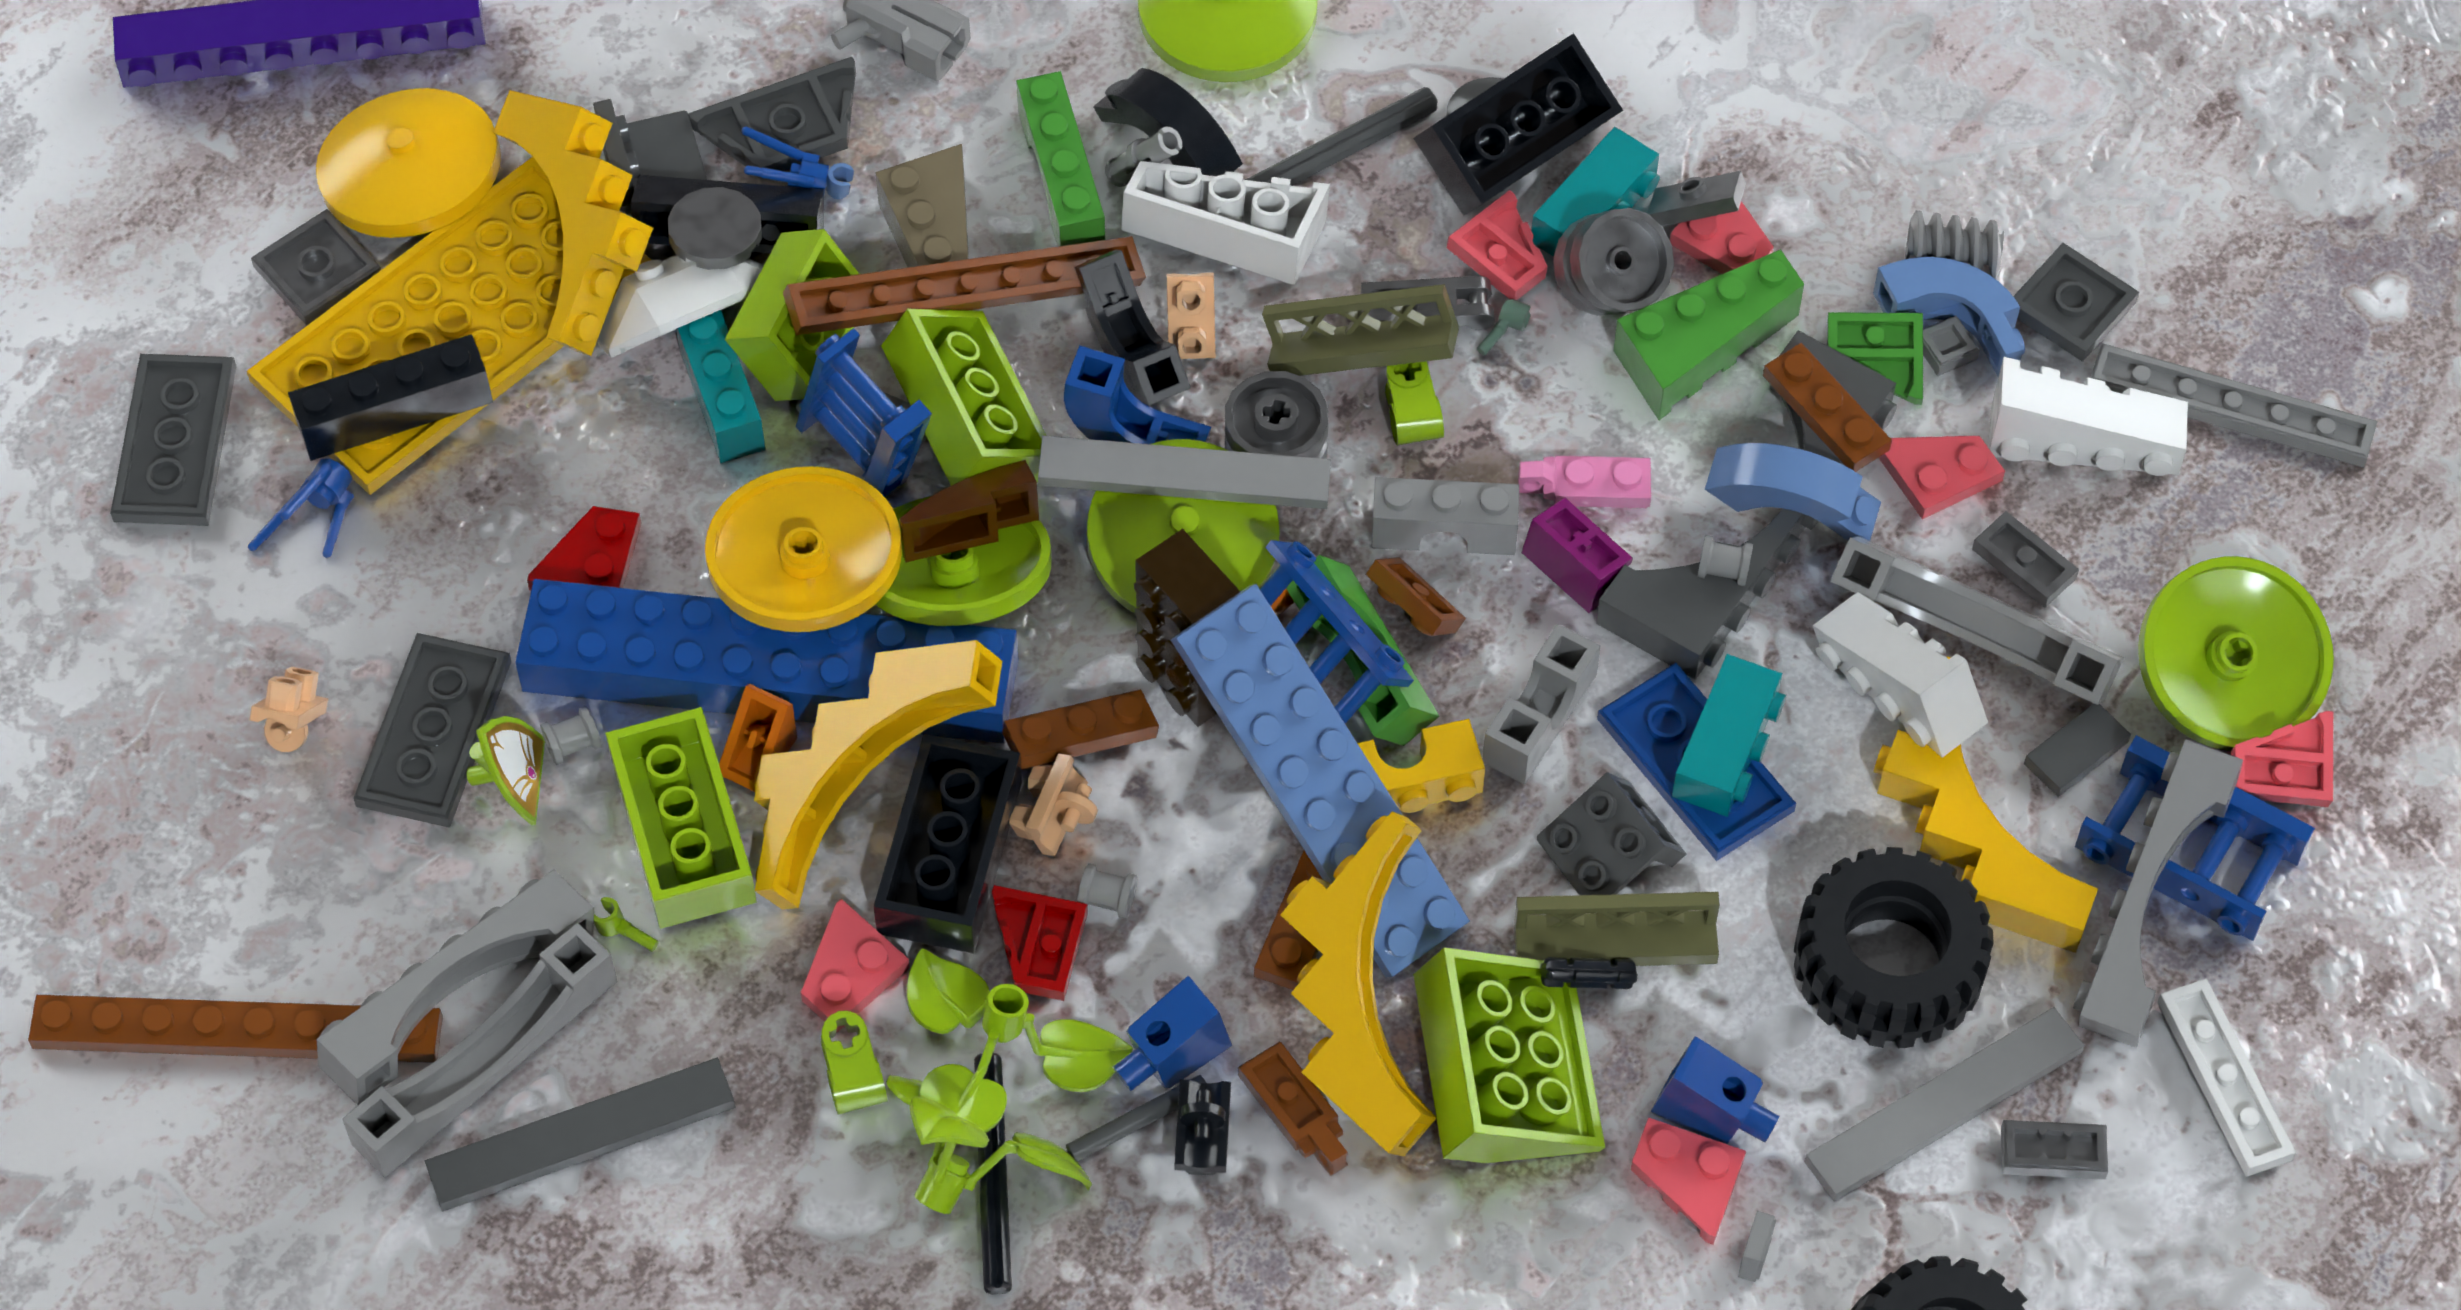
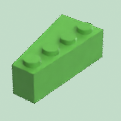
M1780 249L1617 319L1613 351L1660 421L1672 411L1673 405L1685 396L1689 399L1701 390L1706 380L1720 370L1722 372L1726 371L1737 362L1738 356L1750 347L1756 348L1799 316L1804 283Z

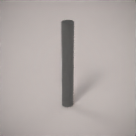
M1201 1075L1190 1079L1194 1082L1206 1083ZM1179 1086L1066 1144L1067 1152L1078 1162L1177 1110Z

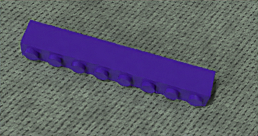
M252 0L113 17L114 56L123 88L134 86L147 87L152 84L176 81L189 82L201 78L226 75L238 76L243 73L268 70L282 71L293 67L318 64L330 65L335 62L351 60H373L385 56L421 54L427 51L443 49H465L470 46L486 44L482 0Z

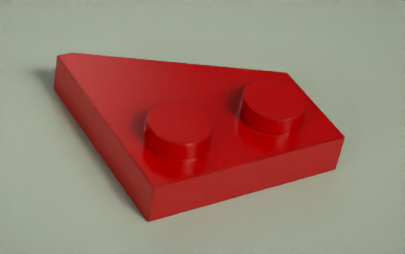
M593 506L528 574L527 583L529 590H532L534 579L624 588L641 527L640 513Z
M994 885L992 899L1013 984L1020 987L1027 994L1064 1001L1088 915V904Z

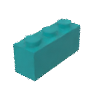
M1614 126L1535 212L1531 229L1534 235V245L1554 257L1558 240L1572 223L1584 216L1604 211L1633 209V206L1641 197L1647 199L1654 192L1660 180V176L1657 174L1659 153Z
M721 310L676 328L680 354L720 464L765 451L762 420L738 355L725 341L729 331Z
M1729 654L1726 655L1677 769L1672 797L1726 817L1729 816L1735 800L1744 802L1753 778V774L1747 773L1752 760L1757 762L1762 760L1770 734L1764 733L1768 720L1777 723L1786 700V695L1779 692L1783 673Z

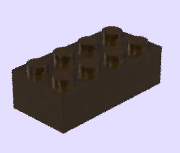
M1181 529L1135 560L1136 582L1134 583V589L1136 591L1137 607L1135 608V615L1137 617V633L1135 638L1138 644L1136 664L1142 675L1149 682L1157 681L1166 691L1167 700L1175 712L1180 716L1186 714L1199 727L1217 715V712L1170 639L1241 591L1185 530Z

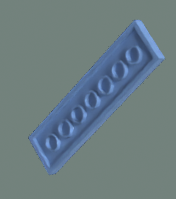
M1253 584L1170 640L1320 876L1331 884L1335 880L1333 874L1337 866L1349 855H1356L1367 842V831L1377 819L1384 815L1388 816L1392 811L1400 815L1403 814L1257 584ZM1416 838L1399 863L1381 907L1374 937L1373 959L1385 978L1395 976L1470 922L1418 838Z

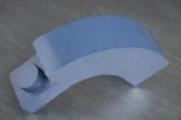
M1939 257L1910 258L1878 267L1873 295L1883 313H1923V320H1946L1956 315L1965 329L1978 340L1998 377L2003 357L2021 361V357L2025 353V344L2020 331L2015 328L2020 306L2012 294L1999 281L1986 272L1967 263Z
M1740 443L1717 448L1704 489L1736 512L1761 507H1775L1805 514L1823 523L1847 541L1850 537L1857 536L1869 541L1871 540L1881 501L1860 487L1863 476L1852 469L1809 451L1767 443Z

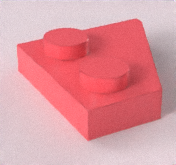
M1742 201L1738 211L1678 223L1670 234L1672 246L1721 274L1773 253L1774 248Z
M1980 436L1891 438L1890 451L1879 457V460L1922 519L2002 482L2005 470Z
M2324 711L2319 713L2314 719L2295 726L2290 724L2276 729L2271 735L2266 737H2255L2236 744L2231 750L2232 756L2243 759L2236 787L2258 799L2269 802L2329 807L2333 802V711Z
M1648 1117L1632 1160L1631 1171L1648 1187L1658 1190L1662 1200L1676 1214L1681 1211L1700 1230L1699 1236L1705 1242L1714 1245L1743 1165L1746 1151Z

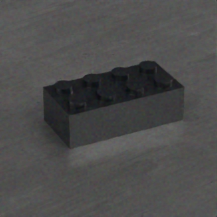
M1573 33L1413 139L1464 216L1622 112L1623 109Z
M928 734L923 735L873 906L876 930L880 934L975 953L1010 828L1009 819L1017 803L1022 785L1021 754L1019 752Z

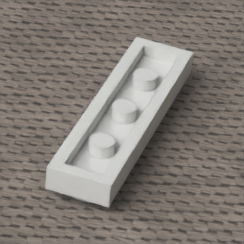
M2207 978L2161 993L2157 1003L2245 1176L2248 1177L2293 1161L2296 1151Z

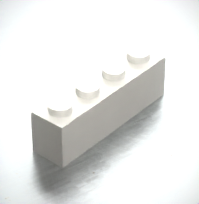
M1855 593L1812 625L1819 642L1816 652L1826 667L1831 671L1838 668L1843 672L1851 687L1859 695L1864 696L1866 693L1870 695L1881 713L1890 721L1898 719L1904 725L1912 740L1920 747H1924L1927 744L1943 758L1988 723L1967 660L1958 654L1948 659L1944 655L1946 650L1941 643L1933 638L1925 643L1914 626L1907 622L1899 626L1890 611L1861 593Z

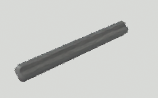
M1423 87L1245 180L1271 183L1272 177L1291 179L1290 185L1293 186L1437 110V98L1430 88Z

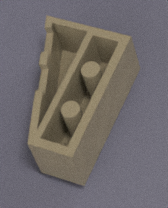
M962 144L875 172L878 204L907 267L969 259Z

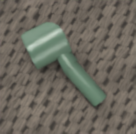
M1514 299L1506 300L1501 308L1498 322L1476 348L1477 351L1485 356L1506 333L1508 327L1523 332L1531 317L1529 312L1530 305Z

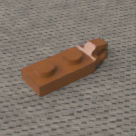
M1279 1041L1239 1066L1238 1076L1296 1151L1299 1150V1153L1305 1159L1314 1154L1318 1162L1332 1176L1348 1166L1346 1162L1348 1152L1338 1140L1343 1135V1130L1338 1123V1115L1317 1087L1301 1073L1303 1069L1282 1042Z

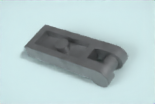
M1484 276L1361 283V294L1445 284L1459 326H1469L1474 330H1485L1492 327L1495 323L1494 309L1488 304V300L1492 296L1491 282ZM1457 299H1465L1470 304H1457ZM1436 302L1416 304L1413 310L1424 316L1440 315ZM1383 308L1371 309L1367 315L1382 322L1387 320L1393 313Z

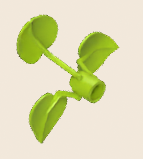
M924 948L918 952L908 976L906 996L909 1011L918 1024L934 1033L946 1034L956 1029L960 1023L965 1028H972L983 1018L982 1026L988 1035L975 1074L968 1068L958 1064H946L936 1067L924 1078L919 1097L945 1105L954 1111L957 1116L979 1126L985 1133L989 1132L999 1123L1004 1115L1007 1104V1095L1004 1087L992 1080L983 1079L997 1042H1009L1017 1038L1021 1034L1022 1029H1025L1033 1052L1038 1056H1045L1042 1066L1045 1076L1053 1084L1071 1092H1088L1104 1085L1115 1074L1112 1067L1133 1050L1131 1045L1118 1036L1097 1026L1072 1019H1060L1047 1023L1041 1030L1039 1041L1033 1025L1035 1017L1033 1014L1027 1013L1029 1005L1028 996L1020 987L1013 984H1000L990 991L985 980L972 969L942 959Z
M889 1075L886 1081L887 1086L900 1100L910 1106L911 1119L921 1145L935 1143L933 1154L928 1162L929 1166L914 1194L915 1198L926 1207L943 1214H951L963 1189L973 1191L977 1182L1004 1156L1012 1153L1018 1154L1023 1160L1035 1166L1082 1182L1088 1191L1090 1190L1092 1183L1082 1166L1067 1151L1049 1140L1021 1132L1014 1133L1012 1140L1006 1141L972 1174H969L967 1170L970 1164L961 1156L953 1153L955 1146L960 1144L984 1148L989 1142L986 1133L971 1121L957 1116L954 1111L945 1105L919 1097L923 1081Z

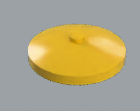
M418 88L401 90L366 102L338 122L320 148L316 162L317 184L329 211L337 220L350 229L370 236L385 238L417 236L453 223L480 203L497 178L501 163L500 144L497 134L493 133L495 128L489 116L472 100L457 93L440 89Z
M805 466L781 469L762 475L746 483L731 494L722 503L711 520L706 535L705 555L708 574L716 593L736 614L754 624L773 630L811 632L844 624L872 608L887 593L897 576L902 557V542L896 514L887 499L876 488L861 478L844 471L826 467Z

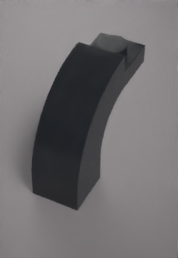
M1141 68L1129 79L1115 82L1105 91L1106 96L1093 106L1102 122L1131 125L1143 131L1149 137L1163 127H1171L1176 130L1182 139V149L1179 150L1177 155L1169 157L1173 165L1200 168L1202 175L1219 176L1224 175L1226 171L1234 172L1243 164L1223 129L1201 103L1176 82L1156 71Z
M1116 249L1075 266L1074 268L1089 306L1085 310L1094 333L1104 353L1125 359L1123 378L1129 391L1141 402L1150 406L1191 389L1176 345L1164 341L1150 323L1138 297L1122 251Z

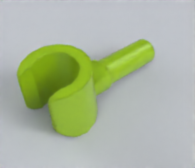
M610 897L601 898L600 901L604 909L611 915L606 918H599L594 914V925L598 933L605 937L621 934L651 952L656 949L659 941L625 920L616 900Z

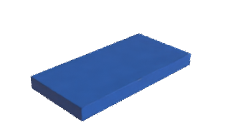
M1674 663L1598 710L1597 720L1712 857L1718 861L1795 812L1796 802L1762 762L1754 760L1751 761L1747 773L1753 774L1747 796L1743 803L1737 800L1734 801L1728 817L1672 797L1677 769L1707 701V698L1680 666Z

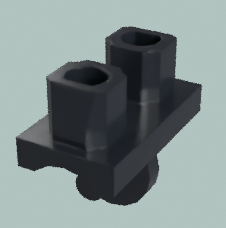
M1180 1079L1175 1170L1186 1171L1188 1174L1214 1175L1217 1172L1226 1173L1231 1082L1198 1083Z

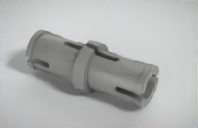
M1163 127L1147 139H1136L1128 145L1126 152L1108 161L1109 163L1105 166L1108 180L1115 186H1125L1129 183L1140 161L1161 163L1169 157L1177 155L1179 150L1182 149L1180 135L1171 127Z

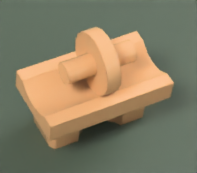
M1214 272L1191 275L1167 274L1168 342L1176 345L1180 359L1216 358Z
M297 667L286 669L284 677L274 676L268 680L266 698L251 706L250 721L260 722L267 719L264 733L267 742L274 749L280 752H292L300 748L306 742L308 736L307 724L326 713L328 698L316 696L318 672Z
M1058 753L1053 765H1038L1032 768L1028 777V789L1033 797H1038L1035 806L1026 804L1015 805L1009 819V824L1016 835L1033 840L1043 855L1055 856L1066 831L1073 832L1077 823H1093L1098 812L1097 806L1088 799L1092 788L1087 785V780L1074 769V759L1071 755Z

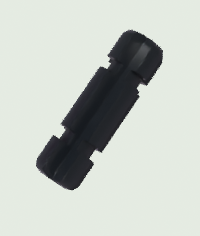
M1547 957L1540 965L1539 971L1541 983L1546 987H1563L1564 983H1566L1569 988L1607 989V985L1610 984L1612 989H1630L1637 982L1638 976L1636 964L1630 959H1614L1613 964H1611L1609 959L1570 958V962H1567V959L1564 957Z

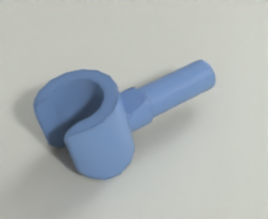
M837 163L830 167L825 188L832 198L843 199L849 194L851 185L847 182L852 181L854 170L850 165Z

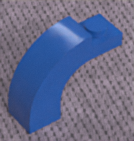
M1079 345L1065 382L1064 404L1073 423L1088 439L1152 444L1173 439H1190L1208 443L1211 431L1210 426L1158 411L1141 402L1129 391L1123 378L1125 359Z

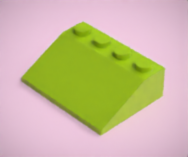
M1443 947L1413 974L1443 1159L1496 1163L1600 1152L1605 1148L1577 988H1569L1566 983H1564L1563 987L1544 986L1541 983V974L1539 972L1540 965L1544 960Z

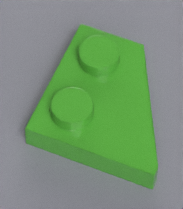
M1828 312L1827 346L1895 382L1894 395L1914 405H1922L1923 313Z

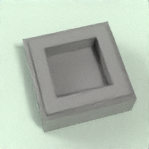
M1956 315L1923 329V356L1937 376L1978 359L1980 349Z
M1760 1211L1756 1212L1738 1277L1756 1282V1279L1759 1280L1776 1223V1220H1774L1775 1216Z

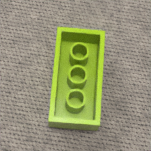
M907 309L881 347L910 405L920 400L932 413L925 435L950 485L952 486L985 471L1026 460L1038 483L1042 436L1047 435L984 312L975 310Z
M702 707L606 732L612 765L659 928L663 929L757 903L752 873Z

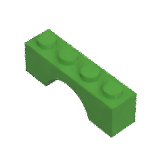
M1061 71L1016 80L1018 114L1028 148H1033L1038 161L1047 199L1050 223L1057 247L1105 240V216Z
M1319 555L1316 557L1314 564L1378 639L1401 655L1405 662L1402 667L1414 679L1409 687L1384 686L1380 684L1358 709L1374 737L1405 746L1423 728L1429 726L1440 716L1350 566ZM1294 581L1287 586L1286 589L1300 610L1309 598ZM1323 615L1312 625L1330 643L1338 635V632ZM1352 649L1343 658L1356 681L1368 669Z

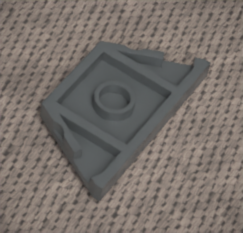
M849 57L688 113L692 128L744 166L763 167L780 171L791 169L792 163L801 164V162L743 135L741 132L743 127L746 126L762 132L803 152L820 155L819 158L848 149L856 77L855 61L853 57Z

